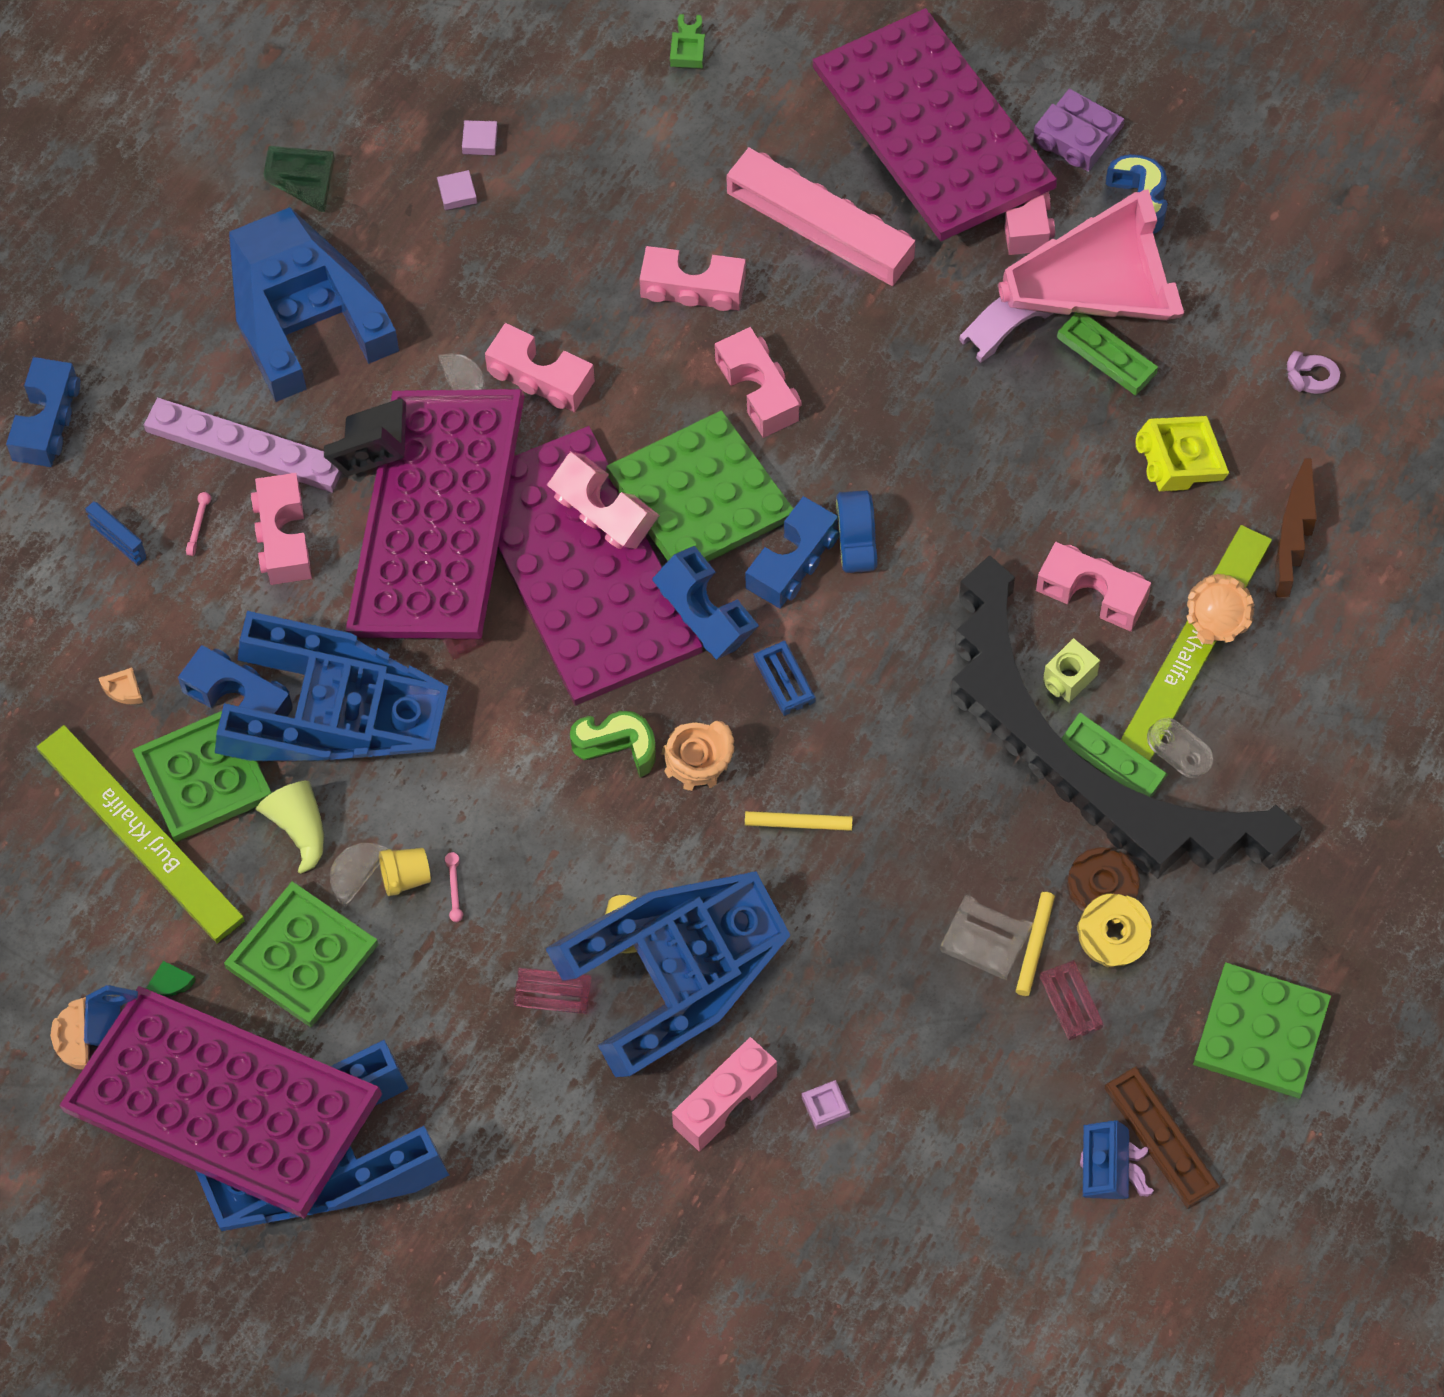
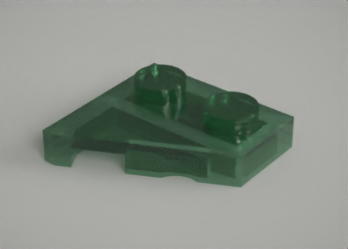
M269 146L263 172L266 182L316 210L325 212L335 161L334 152Z

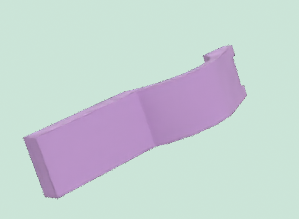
M999 297L960 335L959 340L963 345L971 340L980 349L976 359L981 363L995 354L1004 338L1025 320L1035 316H1042L1046 319L1053 313L1010 308L1008 302H1002Z

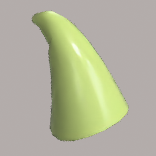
M305 780L277 789L264 798L256 807L258 812L285 830L300 849L302 858L298 868V873L300 874L315 868L323 854L324 832L318 805L310 781Z

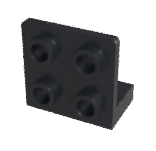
M400 398L347 416L345 438L324 445V458L345 476L354 475L404 458L406 402Z

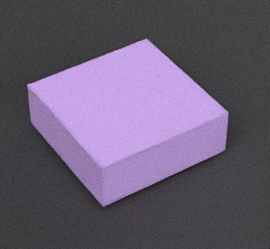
M464 120L462 153L495 155L498 130L497 121Z
M469 170L437 177L445 210L477 203Z
M836 1080L802 1093V1100L816 1130L850 1117L849 1108Z

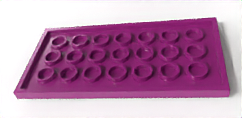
M926 8L812 59L813 69L940 241H944L1057 188L1055 176Z
M521 389L392 391L391 401L402 398L406 402L404 458L377 467L345 632L352 633L357 638L481 639L525 396Z
M589 426L514 456L498 543V551L575 706L703 653V647L697 635L684 623L681 615L669 600L661 594L660 589L652 581V578L662 567L646 536L636 549L628 547L616 548L604 538L607 534L599 527L594 529L584 523L579 518L581 512L573 506L568 508L554 498L556 492L547 486L570 451L584 454L606 472V466L609 464ZM608 477L600 489V499L605 507L613 504L620 495Z
M138 986L136 989L138 997L126 1004L60 1103V1108L64 1113L305 1219L382 1095L380 1088Z

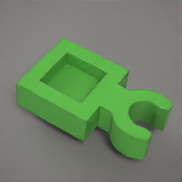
M680 14L678 17L679 33L672 32L670 67L703 68L705 34H700L702 31V17L697 15L695 24L687 25L684 23V14Z

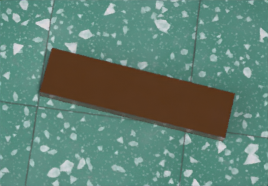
M1137 1066L1105 1084L1104 1089L1144 1147L1148 1148V1153L1187 1209L1219 1191V1184Z

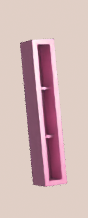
M748 148L727 174V194L892 287L914 259L915 240L907 232L892 228L885 224L878 216L867 214L858 209L850 200L841 199L833 195L823 185L808 181L801 177L796 170L781 166L763 152L758 153Z

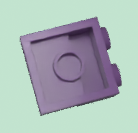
M1068 89L1056 105L1052 104L1035 125L1033 141L1042 149L1052 151L1065 158L1069 164L1081 167L1089 172L1124 126V118Z

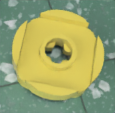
M1105 894L1094 899L1084 909L1077 925L1079 941L1085 953L1095 962L1108 968L1125 966L1141 957L1148 948L1152 929L1151 919L1145 907L1135 898L1120 894ZM1111 921L1113 924L1120 922L1123 924L1124 928L1121 930L1122 939L1118 940L1115 936L1108 937L1106 934L1109 929L1106 925L1107 922Z

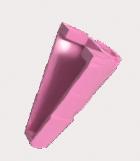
M1149 189L1131 194L1098 216L1090 217L1059 239H1051L1005 269L1003 282L998 283L1000 298L1002 302H1008L1010 308L1064 315L1076 312L1106 317L1125 316L1154 320L1176 319L1184 315L1176 283L1167 284L1154 239L1153 231L1157 223V217Z

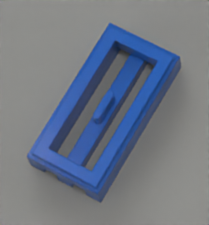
M93 501L85 508L90 525L138 566L146 559L142 541L100 504Z
M786 641L754 653V661L783 716L790 714V710L796 709L797 711L802 709L806 703L811 705L816 702V697ZM776 653H782L803 693L802 696L798 697ZM764 658H769L790 701H786Z

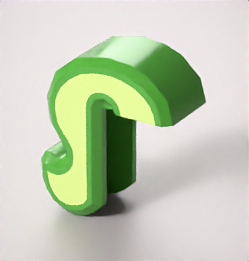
M618 711L610 714L600 726L595 725L594 717L586 716L577 720L571 727L572 751L583 760L631 748L640 778L650 773L655 764L656 745L654 733L646 719L635 712Z

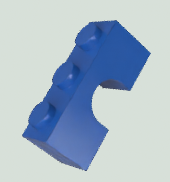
M33 357L24 387L30 403L45 406V408L39 414L31 417L15 415L6 445L12 461L52 467L55 455L59 456L62 450V432L64 426H68L71 421L72 409L70 405L72 398L77 397L79 394L80 378L76 376L72 363Z
M804 496L784 521V538L793 542L798 548L789 554H777L764 547L745 572L746 589L781 609L787 599L792 601L801 588L802 579L806 574L811 575L814 573L820 563V555L826 548L830 550L839 538L838 516Z
M692 546L674 554L652 578V581L660 589L661 594L669 600L681 615L684 623L701 640L705 649L717 660L736 651L759 625L738 599L719 608L711 603L707 596L706 587L709 579L716 572L698 549Z
M201 645L178 676L182 692L211 709L220 697L228 693H238L244 696L239 707L286 717L293 709L289 691L284 685L277 681L270 683L264 680L255 669L245 664L242 667L231 661L226 653L216 648L212 651Z

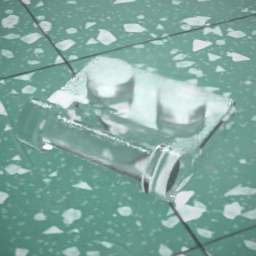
M966 894L940 945V951L1007 980L1031 932L1033 923L1022 919L1021 922L977 903V898ZM973 916L1014 934L1011 940L967 919Z

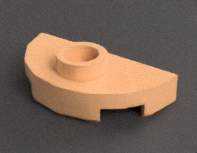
M86 997L71 1001L68 1004V1007L59 1014L58 1018L53 1020L50 1034L53 1048L65 1064L75 1069H84L90 1060V1046L84 1042Z

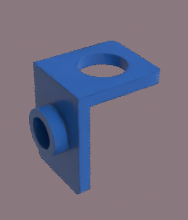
M106 985L87 995L85 1001L84 1042L99 1046L120 1015V1006L136 999L138 991ZM106 995H120V996L113 997V996H106Z

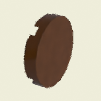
M1099 847L1087 850L1075 859L1069 870L1067 888L1071 900L1081 911H1084L1094 899L1105 894H1120L1137 898L1140 877L1136 865L1127 855L1122 852L1110 851L1111 848Z

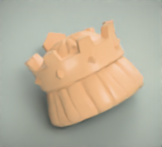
M1216 574L1205 577L1191 589L1188 595L1187 607L1189 608V614L1187 615V620L1198 631L1196 637L1202 644H1213L1214 640L1225 641L1226 643L1234 641L1235 637L1246 632L1253 622V598L1248 588H1244V583L1232 576Z
M714 721L710 725L697 722L679 725L669 735L670 738L662 749L661 755L665 756L667 766L664 772L667 777L674 776L684 783V789L692 791L694 786L708 784L709 788L717 784V778L722 771H727L735 746L733 745L734 737L729 726L723 721Z

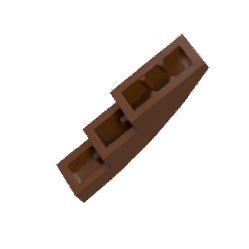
M1305 458L1291 488L1283 517L1275 563L1276 597H1290L1294 582L1292 566H1301L1305 552L1304 536H1312L1314 531L1316 507L1311 458Z

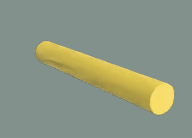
M745 811V826L852 831V816Z
M1042 892L1040 895L1016 987V993L1022 996L1030 995L1055 899V895L1049 892Z

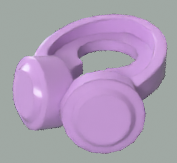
M1294 351L1288 359V380L1299 393L1301 391L1314 394L1326 393L1333 390L1339 382L1340 370L1336 363L1327 357L1320 355L1303 356L1302 352ZM1316 366H1322L1329 371L1330 376L1324 381H1317L1312 376H1301L1299 373L1301 371H1311Z

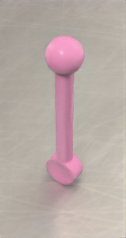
M202 492L198 495V502L200 504L190 542L187 543L186 555L194 556L196 553V542L205 508L211 501V496L207 492Z
M451 852L445 856V863L449 867L452 899V910L449 913V917L453 922H459L463 919L464 915L462 910L459 909L456 870L460 861L459 856Z

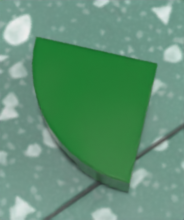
M163 961L146 989L169 997L180 992H186L192 987L196 979L193 975Z

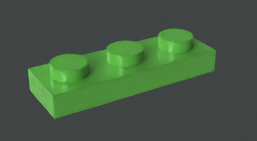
M1075 313L1058 331L1057 338L1135 396L1157 374L1158 367L1084 313Z
M1082 713L1077 715L1061 738L1075 753L1113 780L1151 798L1168 776L1162 769Z

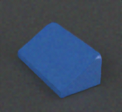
M1118 1120L1084 1125L1083 1197L1127 1199L1129 1197V1129Z

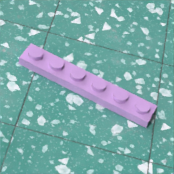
M158 397L144 423L145 431L276 475L297 473L298 482L333 493L342 474L340 470L324 458V451Z

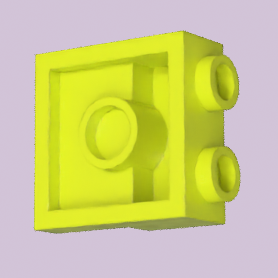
M1207 416L1148 419L1137 433L1136 448L1139 453L1145 454L1148 462L1147 477L1150 482L1156 483L1159 492L1188 490L1194 482L1223 481L1229 474Z

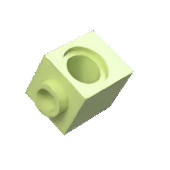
M1073 638L1045 665L1043 682H1045L1046 688L1054 696H1061L1070 703L1098 675L1100 660ZM1072 670L1076 675L1066 676L1062 671Z

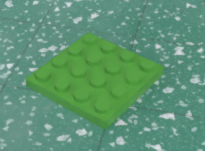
M722 410L606 466V473L609 474L608 478L619 493L635 495L660 515L648 531V534L667 561L674 554L695 546L706 561L709 562L783 525L793 510V507Z

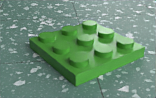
M222 711L132 749L174 842H178L251 810L271 794L257 761L215 753L216 734Z
M292 881L224 962V965L231 973L311 1028L379 944L376 938Z
M1225 962L1193 1065L1300 1099L1331 995Z

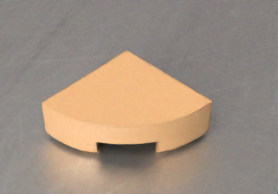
M132 668L98 678L104 692L113 700L123 704L143 703Z

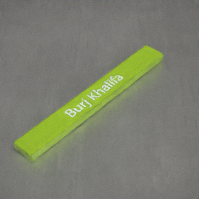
M1240 525L1213 575L1225 574L1232 576L1244 583V588H1247L1271 546L1272 539ZM1188 620L1120 740L1150 762L1217 643L1214 640L1213 644H1202L1196 637L1198 631L1192 624L1188 623Z
M65 725L36 746L38 752L216 944L245 922L244 917Z

